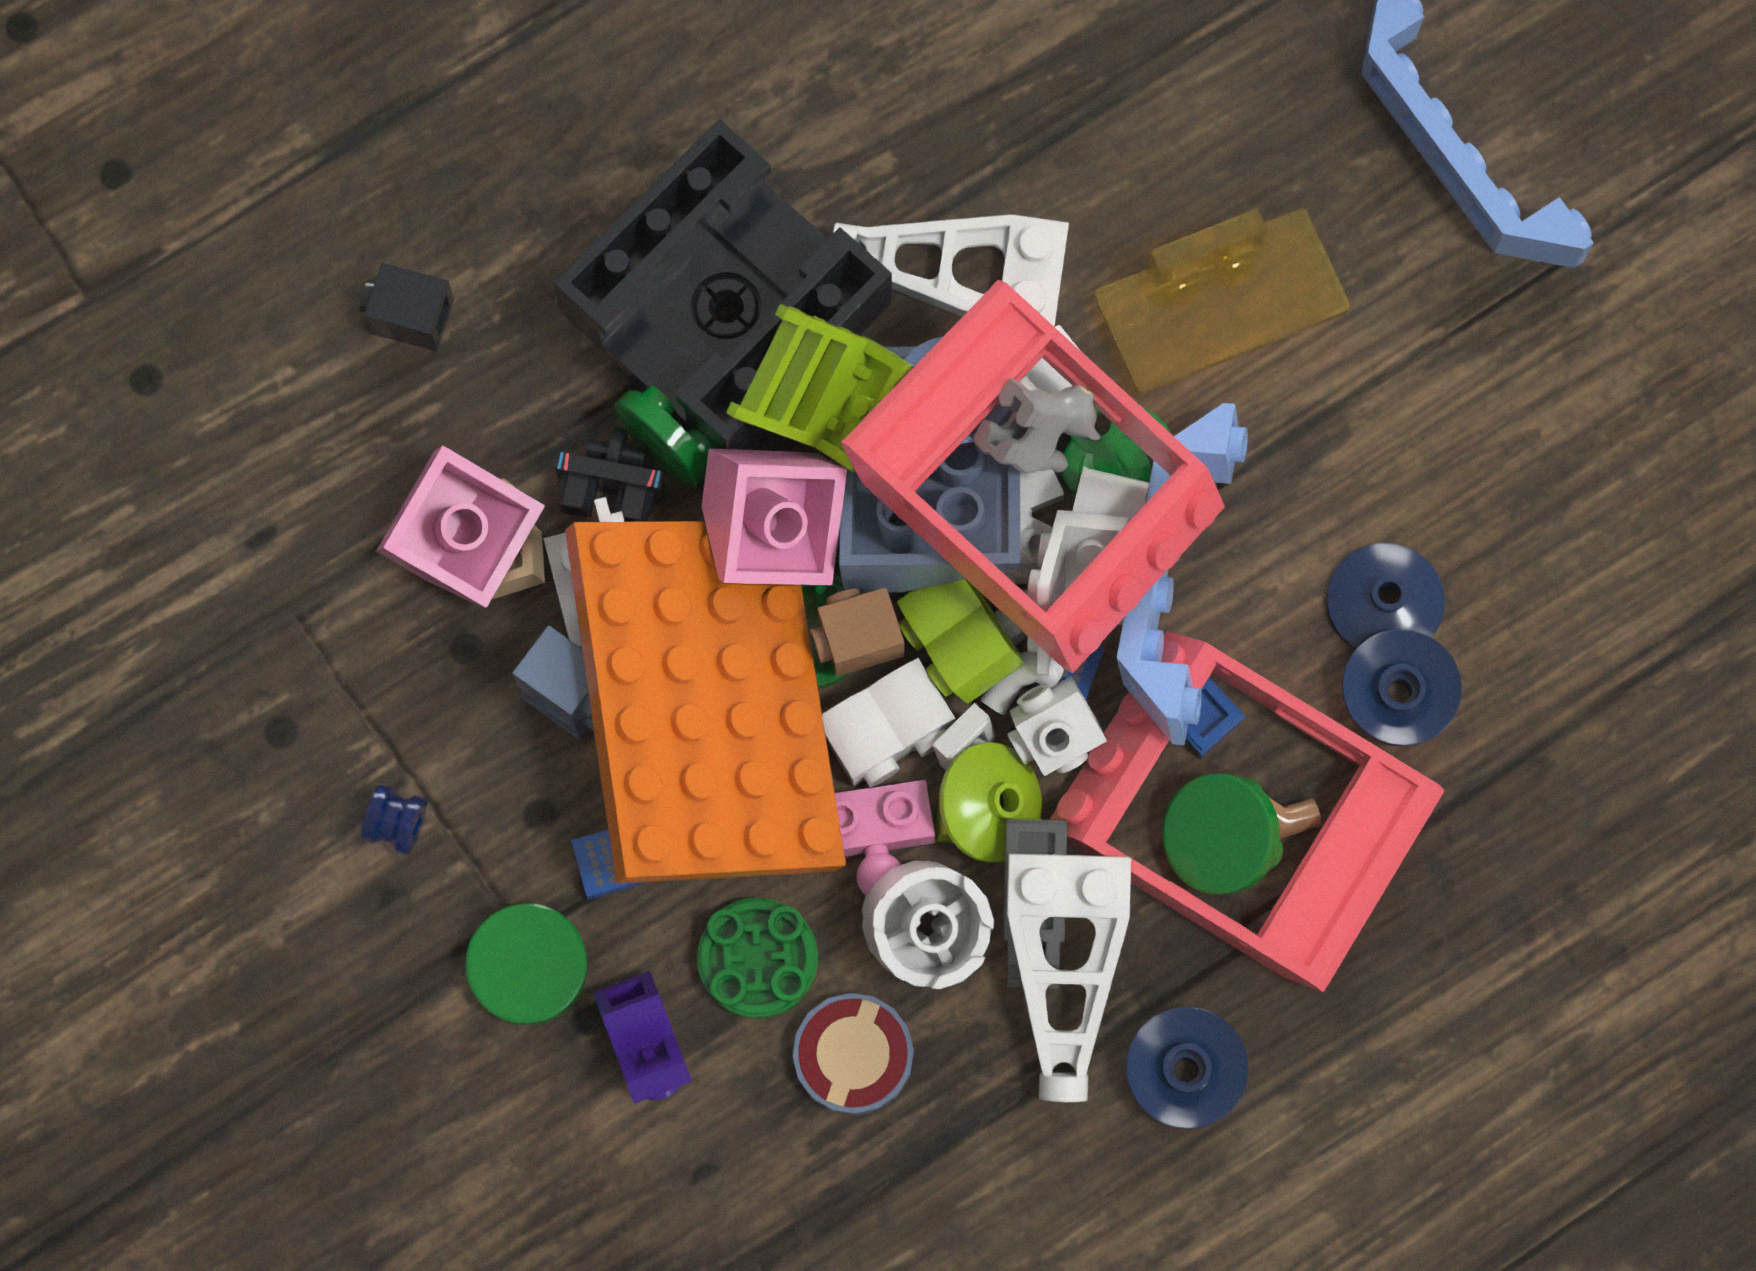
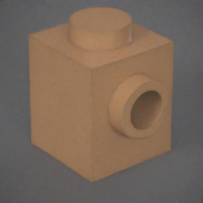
M887 587L862 595L860 589L844 590L826 599L827 605L818 608L819 626L810 629L819 662L831 661L835 677L904 657V640Z

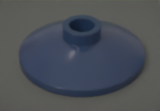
M1371 544L1352 552L1334 571L1327 590V610L1330 621L1338 635L1355 650L1368 638L1394 629L1413 630L1432 638L1441 623L1444 613V590L1435 569L1417 552L1397 544ZM1385 586L1394 588L1399 595V601L1395 604L1382 602L1378 596V590Z
M1407 629L1384 631L1365 640L1351 655L1345 667L1342 680L1343 700L1348 714L1354 723L1369 737L1392 746L1422 744L1442 733L1453 720L1458 710L1462 693L1459 670L1450 653L1439 642L1428 635ZM1395 683L1403 684L1409 691V699L1404 702L1393 700L1388 692L1389 686Z
M1194 1007L1174 1008L1161 1012L1148 1020L1135 1035L1127 1055V1080L1135 1100L1153 1119L1173 1128L1198 1129L1218 1122L1237 1105L1247 1084L1248 1059L1240 1037L1221 1017ZM1181 1060L1192 1062L1197 1070L1196 1078L1189 1082L1179 1080L1174 1072V1066L1177 1062Z

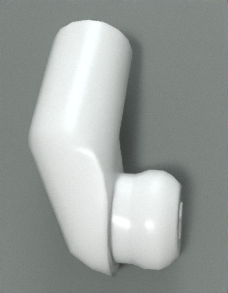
M1022 652L1020 654L1025 663L984 692L980 701L998 713L1005 715L1023 686L1036 682L1040 685L1048 684L1051 689L1059 682L1064 669L1054 660L1050 676L1037 675V653Z

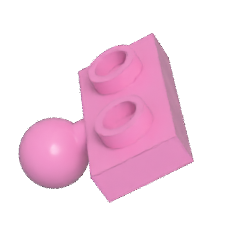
M926 780L835 793L844 855L846 857L865 854V859L860 863L856 875L858 886L865 895L869 894L874 884L892 868L901 865L894 856L889 854L888 850L935 843Z

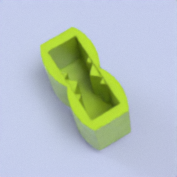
M967 579L912 590L897 601L905 616L898 623L901 631L918 652L926 648L933 661L926 670L932 681L946 697L954 692L964 702L969 704L1025 663L1016 645L997 619L984 595Z

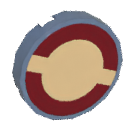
M848 993L827 998L808 1012L796 1032L793 1061L799 1082L814 1102L833 1113L858 1116L878 1110L898 1097L910 1077L914 1049L909 1029L894 1008L874 996Z

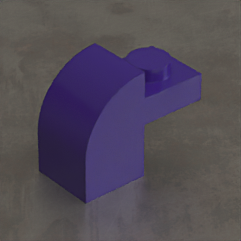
M650 970L593 992L634 1104L646 1099H664L674 1094L680 1086L692 1082Z

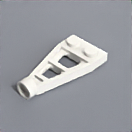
M1000 215L875 227L835 223L834 232L841 227L859 244L864 245L866 250L892 273V290L960 317H963L984 294L963 287L954 279L952 262L955 255L969 247H997L1003 252L1005 257L1002 281L1012 287L1046 320L1055 326L1069 225L1067 222L1019 215ZM904 244L937 245L942 251L938 276L934 279H925L899 271L895 265L897 249Z
M1009 853L1007 917L1042 1071L1039 1075V1099L1056 1102L1087 1101L1088 1075L1086 1073L1129 922L1131 857ZM1049 917H1082L1089 919L1094 924L1096 933L1090 956L1081 968L1076 970H1058L1046 961L1039 934L1040 926L1045 919ZM1050 984H1080L1085 988L1086 999L1083 1019L1077 1029L1073 1031L1055 1030L1050 1026L1045 996L1046 989ZM1066 1062L1074 1067L1075 1073L1052 1072V1070L1058 1063Z

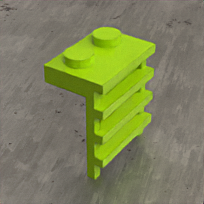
M780 304L775 315L783 320L741 405L731 402L726 413L733 418L812 446L848 470L856 473L841 442L910 372L914 365L863 335L861 337L843 327L829 324L821 318L812 317L794 307Z

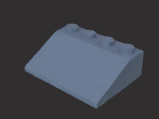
M916 347L885 348L904 359ZM1009 409L1008 414L999 426L1004 425L1013 413L1011 409ZM974 441L960 444L915 493L1001 572L1021 568L1020 471L1011 464H1001L992 456L984 454ZM847 469L840 521L839 566L843 590L860 589V592L863 593L887 587L888 592H906L966 579L861 482L857 473Z

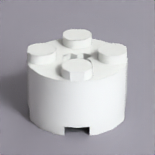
M928 860L912 861L892 868L874 884L871 892L866 895L862 907V929L869 951L885 969L896 977L915 986L942 989L964 981L977 970L985 959L983 955L990 943V932L994 926V919L987 897L971 879L938 862ZM925 912L933 916L938 914V917L931 922L934 932L930 936H926L919 930L916 931V928L921 924L920 917Z

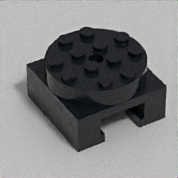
M720 119L554 282V287L561 314L623 369L627 379L636 391L643 393L650 385L659 389L676 409L671 417L688 430L692 428L698 430L710 441L715 449L748 450L766 429L733 418L726 412L731 402L741 405L783 320L775 315L779 305L783 304L787 307H794L807 315L816 316L829 324L843 327L860 336L892 304V273L841 227L828 239L764 182L771 174V164ZM726 306L737 308L742 312L740 315L741 322L737 319L731 323H721L717 320L713 322L712 316L718 309Z

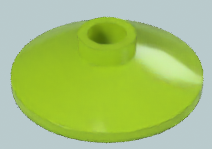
M988 742L972 745L964 749L951 761L941 782L939 807L947 834L963 853L982 862L1005 861L1006 819H1041L1042 797L1037 777L1029 763L1025 765L1014 749L1000 743ZM1001 794H1002L1003 800H1004V807H1003V809H1002V807H1001V805H1000V795H1001Z

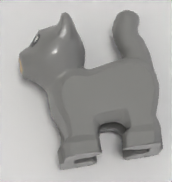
M1009 378L999 394V402L1001 406L1010 408L1013 411L1011 417L1002 426L984 419L975 433L973 441L984 454L992 456L1001 464H1011L1022 473L1030 474L1049 469L1055 472H1062L1067 468L1068 462L1065 455L1055 448L1058 438L1063 432L1090 440L1100 439V435L1095 430L1097 412L1093 403L1094 393L1083 385H1074L1061 390L1057 395H1053L1044 390H1029L1018 380Z

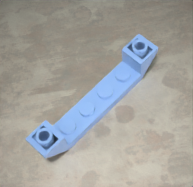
M1374 0L1361 75L1491 250L1497 254L1575 268L1583 263L1594 244L1591 240L1590 227L1584 217L1575 209L1569 210L1559 197L1524 221H1521L1519 218V207L1512 195L1504 188L1497 189L1485 173L1486 164L1479 151L1471 143L1464 144L1452 129L1453 122L1447 108L1439 99H1430L1418 83L1419 75L1412 61L1403 53L1397 55L1396 51L1417 38L1424 19L1420 0Z
M1221 404L1174 436L1208 467L1213 481L1216 483L1231 484L1235 462L1243 463L1245 461L1248 431L1246 427H1239L1235 404ZM1155 461L1153 462L1146 503L1171 477ZM1167 570L1140 599L1137 606L1124 617L1117 661L1123 685L1172 744L1185 745L1188 724L1197 725L1199 721L1202 693L1200 688H1193L1188 665L1161 662L1164 633L1163 630H1157L1161 612H1170L1173 600V578L1167 577Z

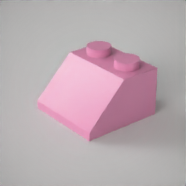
M442 445L431 455L376 552L420 578L476 605L487 608L545 505Z
M709 449L702 511L719 580L723 583L832 585L847 468L818 453Z

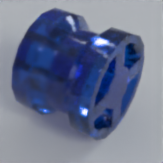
M380 784L375 790L365 814L361 831L362 841L371 844L384 841L392 844L396 852L409 855L420 835L426 816L428 800L417 795L407 799L396 795L393 787Z

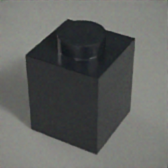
M381 262L376 280L369 278L365 283L360 299V312L365 313L364 317L371 334L437 352L454 302V296L448 280Z

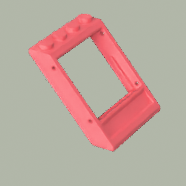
M997 280L841 442L861 482L1063 669L1074 673L1086 658L1100 646L1107 635L1129 611L1137 606L1140 599L1176 563L1183 552L1205 528L1213 523L1216 516L1225 508L1208 467L1012 287L1001 280ZM1042 358L1072 386L1083 385L1094 393V406L1171 476L1046 612L915 493L927 478L1000 403L999 394L1008 379L1020 382Z
M1167 631L1164 636L1161 662L1188 665L1193 688L1202 689L1209 676L1213 674L1359 767L1258 934L1253 933L1132 858L1130 883L1283 978L1324 992L1445 790L1428 777L1210 644ZM1130 692L1121 701L1118 711L1104 732L1107 742L1090 751L1088 759L1068 791L1060 799L1055 812L1050 818L1052 820H1067V844L1084 855L1127 856L1106 842L1169 742V739Z

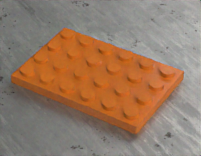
M705 521L574 522L565 529L616 884L832 872L846 866L801 584L723 583L718 578Z

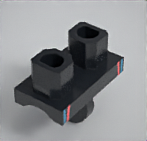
M615 427L610 443L589 439L586 456L588 457L564 452L558 453L555 470L560 483L561 512L583 518L592 517L597 492L618 495L614 513L622 511L625 522H647L654 503H663L666 486L663 484V472L642 468L645 464L647 450L628 447V430Z

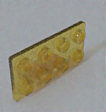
M1257 208L1150 250L1146 270L1098 288L1095 292L1096 303L1134 388L1140 395L1342 316L1350 308V303L1305 209H1298L1264 223Z

